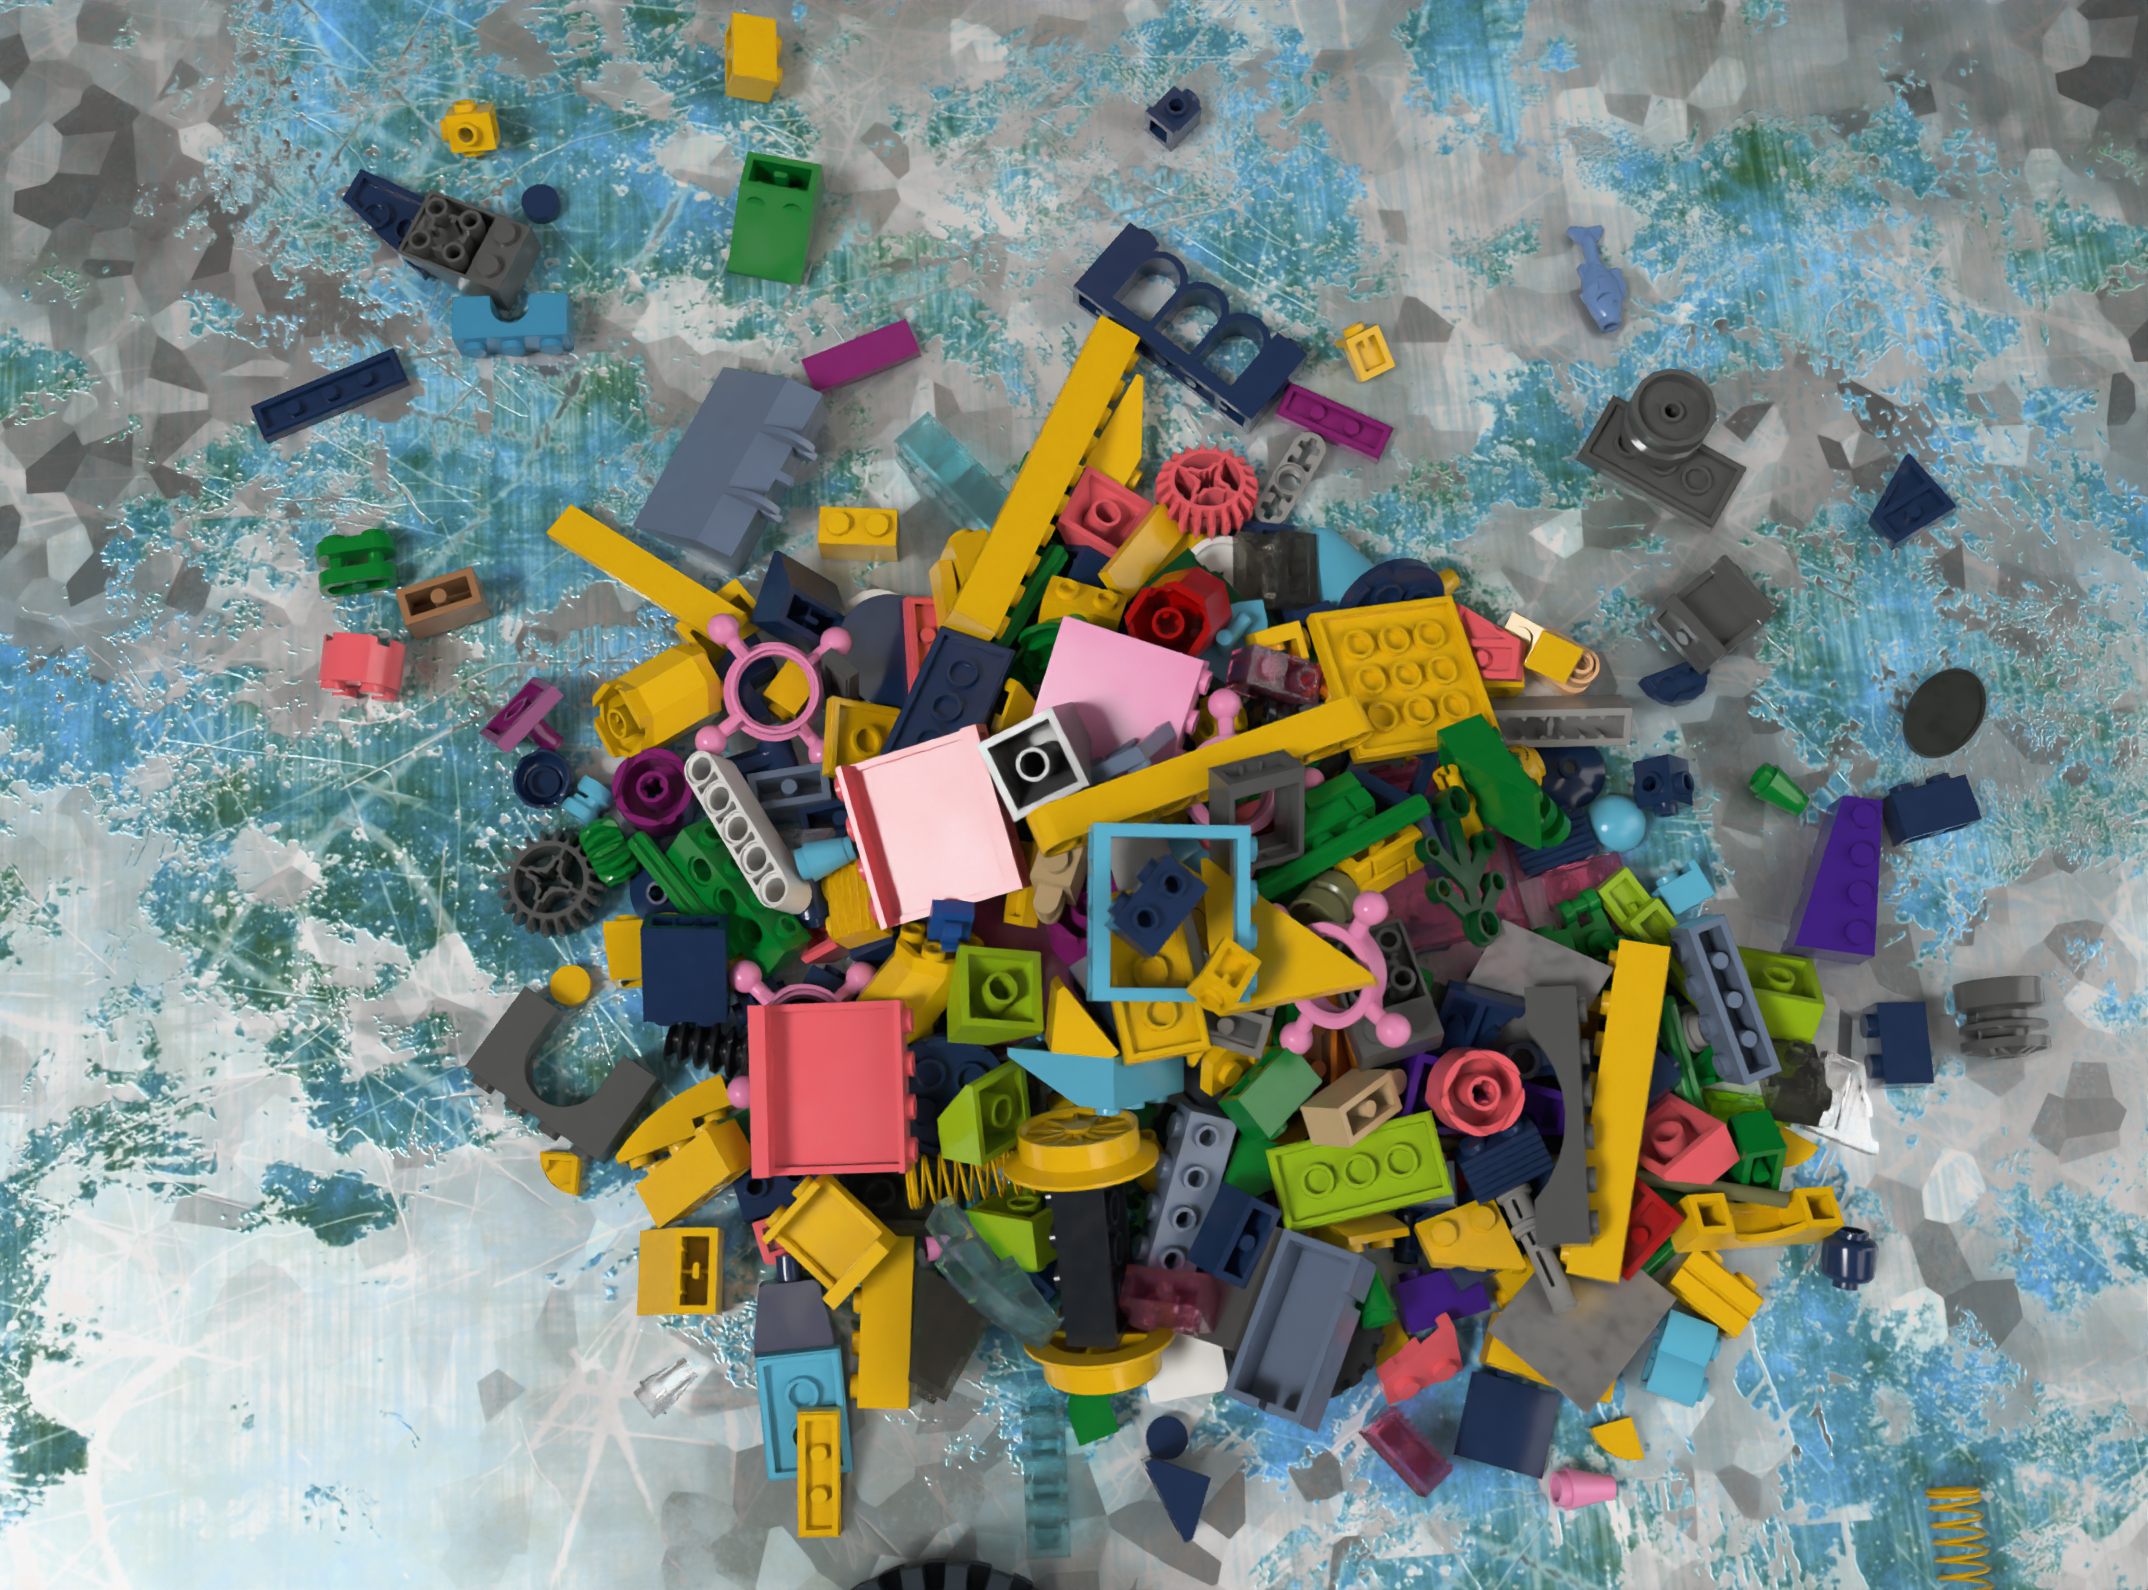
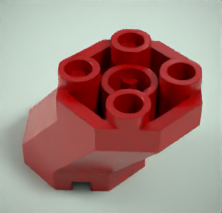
M1196 566L1166 573L1150 587L1141 589L1124 617L1130 637L1198 658L1210 646L1216 645V635L1220 630H1225L1232 620V610L1225 582Z

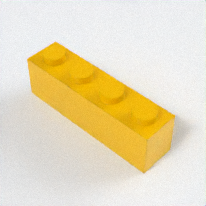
M897 1236L899 1240L862 1280V1287L854 1289L853 1311L854 1313H861L860 1330H853L852 1356H859L858 1373H851L850 1399H857V1408L910 1409L916 1256L915 1237Z

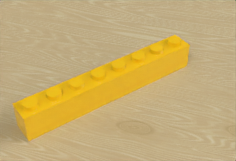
M1619 939L1618 951L1610 949L1607 965L1614 968L1610 973L1614 977L1611 991L1603 990L1600 1015H1606L1607 1020L1605 1032L1597 1030L1593 1055L1601 1057L1598 1073L1590 1072L1589 1075L1592 1097H1594L1592 1113H1585V1124L1593 1123L1595 1149L1587 1150L1588 1167H1596L1597 1193H1589L1590 1210H1598L1600 1236H1592V1247L1561 1248L1560 1264L1567 1265L1566 1273L1571 1276L1616 1285L1620 1283L1671 958V947Z

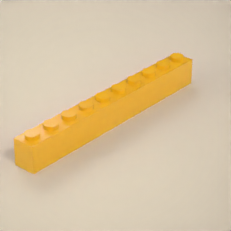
M1100 315L1089 332L942 624L943 627L988 642L993 637L1000 640L1011 620L1005 614L1009 606L1013 608L1017 606L1026 589L1020 583L1024 575L1030 578L1040 561L1041 556L1035 554L1039 545L1045 547L1051 538L1056 526L1050 524L1054 515L1060 517L1070 499V496L1064 493L1068 485L1074 488L1084 470V467L1079 465L1082 456L1088 459L1098 441V438L1093 436L1096 428L1099 430L1103 429L1112 413V410L1107 405L1110 400L1115 402L1126 384L1120 378L1123 372L1126 374L1131 372L1139 357V354L1134 352L1140 339L1136 334L1103 315Z

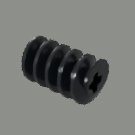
M679 1022L676 1025L670 1026L664 1044L663 1060L670 1062L677 1054V1061L681 1066H686L693 1058V1066L697 1070H702L708 1062L709 1070L713 1074L719 1073L724 1066L725 1075L729 1078H733L739 1069L741 1076H747L749 1070L748 1030L743 1038L740 1039L738 1038L736 1025H732L728 1033L724 1035L722 1034L721 1023L713 1026L711 1031H708L704 1026L696 1024L695 1027H692L690 1022Z

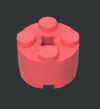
M335 632L333 637L325 634L318 677L320 689L331 691L332 696L337 698L356 699L357 693L372 695L371 699L374 701L394 703L396 695L400 694L406 645L390 639V647L383 646L378 641V636L359 633Z
M1458 1047L1450 1049L1432 1067L1427 1081L1425 1100L1435 1116L1446 1126L1474 1136H1488L1499 1131L1502 1132L1517 1120L1523 1109L1525 1092L1519 1077L1520 1073L1516 1065L1509 1058L1495 1051L1474 1047ZM1473 1087H1475V1089L1479 1091L1478 1096L1476 1098L1472 1093Z

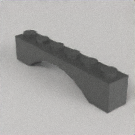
M1576 985L1524 987L1526 1030L1554 1068L1562 1089L1565 1108L1564 1140L1559 1160L1547 1185L1535 1199L1537 1245L1539 1248L1592 1247V1236H1600L1598 1210H1590L1589 1193H1597L1596 1167H1588L1587 1150L1595 1149L1593 1123L1585 1124V1107H1592L1591 1081H1583L1582 1064H1590L1589 1039H1581L1580 1022H1588L1586 997H1578Z

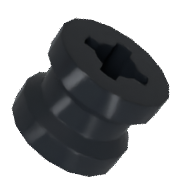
M1259 695L1252 702L1247 713L1248 731L1295 715L1294 706L1286 702H1279L1277 704L1273 698Z

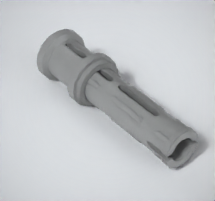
M1525 1183L1495 1199L1498 1205L1504 1207L1513 1226L1510 1230L1513 1238H1516L1517 1241H1522L1535 1269V1273L1553 1308V1313L1561 1314L1578 1306L1579 1301L1569 1285L1553 1248H1539L1537 1245L1535 1204L1530 1196L1533 1190L1529 1183Z

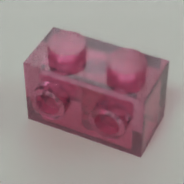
M1128 1264L1119 1306L1130 1323L1137 1329L1156 1331L1158 1327L1170 1328L1180 1335L1196 1337L1199 1335V1332L1213 1334L1221 1292L1210 1274Z

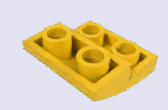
M1385 1212L1306 1230L1308 1237L1319 1238V1241L1353 1253L1363 1252V1243H1368V1249L1394 1246L1393 1238L1410 1235L1408 1226Z

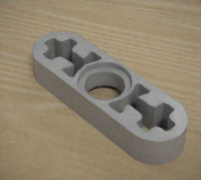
M1304 432L1294 439L1260 494L1257 506L1253 510V521L1283 525L1286 523L1323 462L1326 444L1318 434ZM1308 445L1315 448L1314 452L1308 456L1302 468L1297 464L1302 450L1306 449ZM1284 474H1293L1299 479L1300 486L1292 491L1285 490L1280 486L1278 479ZM1275 497L1281 500L1278 505L1277 516L1273 515L1270 520L1264 517V509H1270L1275 501Z

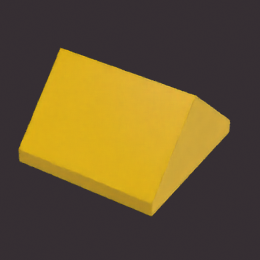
M1058 975L1054 977L1050 985L1045 1041L1050 1052L1114 1058L1119 1052L1112 1041Z

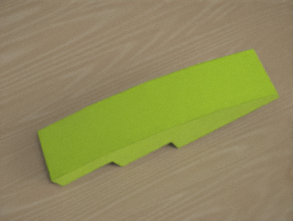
M1627 866L1618 868L1594 889L1600 898L1602 906L1629 938L1637 936L1642 939V943L1670 947L1672 937L1668 928L1679 924L1658 897L1651 898ZM1671 951L1667 980L1698 1010L1695 1001L1688 996L1685 990L1684 979L1686 975L1682 964L1675 959Z

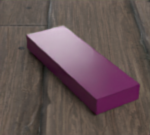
M903 319L804 358L801 362L812 388L824 395L920 357L921 354L906 319Z
M1290 382L1274 415L1275 420L1302 432L1316 433L1325 442L1376 465L1393 431V427L1292 382Z

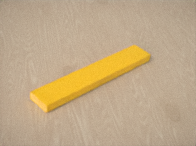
M572 504L546 532L550 539L709 640L711 639L707 632V626L710 619L717 614L727 613L732 615L739 624V630L748 621L746 613ZM719 645L723 649L726 647V645Z

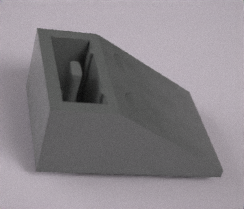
M430 189L396 253L470 296H491L496 307L510 312L542 248L530 226Z
M1401 917L1370 926L1368 931L1378 944L1385 959L1387 969V983L1382 997L1383 1009L1387 1013H1399L1406 1017L1411 1026V1035L1403 1046L1390 1048L1378 1040L1376 1026L1366 1016L1356 1024L1345 1027L1346 1035L1360 1072L1440 1048L1444 1036L1442 1025ZM1336 938L1330 941L1329 944L1359 964L1356 956L1346 944ZM1361 989L1335 994L1338 1007L1350 1009L1356 1003Z

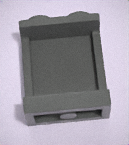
M1723 555L1707 571L1677 594L1673 593L1663 601L1648 619L1701 676L1763 626L1777 610L1769 602L1767 596L1760 592L1743 574L1740 567L1734 564L1728 556Z

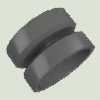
M1669 368L1653 372L1640 382L1621 415L1620 434L1624 446L1634 458L1649 466L1668 468L1681 465L1694 456L1715 422L1717 406L1712 391L1701 378L1685 370Z

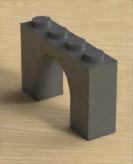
M525 986L465 1067L475 1074L471 1082L490 1095L495 1089L508 1097L503 1103L505 1106L523 1118L528 1112L541 1120L536 1128L555 1141L561 1135L573 1143L569 1151L590 1165L593 1159L605 1164L663 1083L623 1055L598 1091L588 1100L569 1107L553 1106L546 1103L536 1090L533 1080V1066L538 1052L565 1017V1014Z

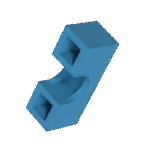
M567 292L529 294V306L526 314L518 321L507 323L499 320V312L491 296L452 297V340L460 355L470 358H483L487 354H505L518 357L526 352H542L548 355H557L563 351L574 350V308Z

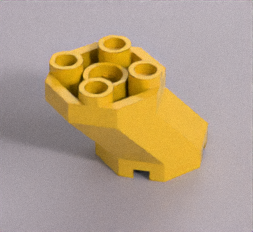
M683 643L671 647L619 678L602 684L592 697L593 708L600 707V716L594 718V728L609 755L615 758L621 756L626 757L625 759L629 756L631 758L638 753H642L641 750L648 748L663 749L690 732L707 726L722 711L721 702L724 701V682L719 679L708 659L706 650L702 646L695 645L691 647Z
M928 921L919 923L907 922L901 926L894 952L865 985L855 1001L906 1000L907 1008H912L914 1013L913 1034H907L908 1043L934 1032V1025L937 1026L940 1014L947 1007L949 988L955 966L957 952L941 951V940L927 939ZM971 931L969 942L958 941V945L984 947V942Z

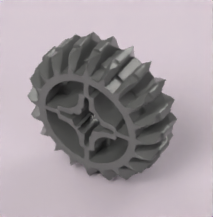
M556 830L552 840H550L545 831H540L538 835L539 842L535 843L527 836L524 838V843L527 846L526 849L521 851L516 846L512 847L511 852L517 857L514 862L508 859L502 860V865L510 872L509 874L497 876V880L507 886L497 893L501 900H508L502 909L506 914H514L512 922L515 925L521 926L526 923L525 930L531 935L540 928L541 935L544 938H549L555 927L557 934L560 937H565L567 935L566 925L570 924L578 932L582 929L578 919L584 916L588 921L594 920L595 916L589 911L591 905L596 908L603 907L604 903L595 895L606 893L608 887L601 882H597L600 879L589 862L582 845H579L580 841L577 834L572 833L565 840L562 830ZM558 855V857L553 856L551 862L545 867L538 868L533 866L545 857ZM573 859L577 860L582 867V889L569 881L572 871L570 864ZM524 879L536 885V892L533 897L536 902L532 910L528 908L523 897ZM540 879L544 881H555L558 879L565 888L551 886L548 889ZM561 900L573 901L571 905L561 911L547 913L548 910L552 911L554 906Z

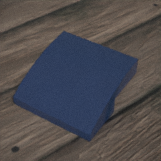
M1472 1371L1453 1455L1542 1479L1560 1395Z

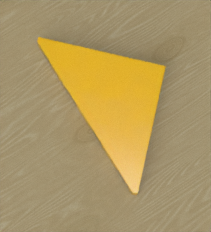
M1202 858L1200 859L1202 881L1209 887L1204 893L1209 955L1211 956L1217 944L1225 936L1233 940V876H1229L1209 859ZM1257 894L1256 905L1250 906V923H1255L1257 927V946L1255 950H1250V953L1262 961L1257 969V990L1255 994H1250V1002H1237L1219 1017L1379 986V982L1373 974Z

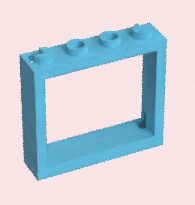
M1093 823L1089 825L1087 1001L1197 1002L1194 997L1186 992L1187 988H1110V929L1105 924L1111 917V914L1107 912L1111 905V838L1233 840V941L1249 953L1250 950L1256 949L1257 927L1255 923H1250V906H1255L1257 902L1256 880H1251V862H1255L1257 859V839L1255 836H1251V826ZM1257 971L1238 1002H1250V994L1256 993Z

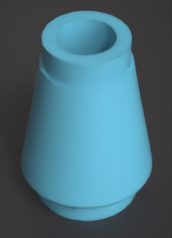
M847 836L802 842V847L794 849V858L802 879L806 881L813 878L816 882L851 863V861L858 859V852L855 843Z

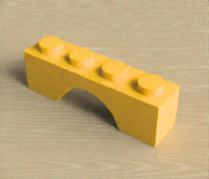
M1832 1186L1793 1189L1789 1191V1204L1786 1209L1748 1202H1728L1724 1193L1686 1195L1672 1206L1685 1220L1671 1234L1670 1238L1675 1253L1811 1244L1821 1242L1825 1237L1830 1236L1845 1225Z

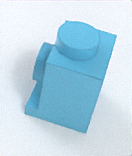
M1694 859L1678 871L1675 870L1657 880L1655 883L1658 888L1648 894L1651 898L1658 897L1673 918H1676L1715 895V892Z

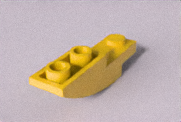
M719 1074L702 1081L661 1106L627 1139L615 1156L617 1163L624 1168L630 1166L632 1171L646 1168L655 1163V1156L669 1152L671 1148L691 1138L693 1140L695 1138L693 1131L699 1127L698 1123H706L714 1119L717 1123H721L728 1119L727 1113L739 1108L734 1107L728 1100L726 1078Z

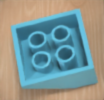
M1045 1040L1008 1047V1057L1077 1106L1095 1108L1096 1115H1120L1121 1108L1142 1109L1145 1108V1102H1167L1169 1095L1184 1091V1056L1125 1067L1121 1047L1116 1048L1119 1053L1114 1058L1051 1053Z

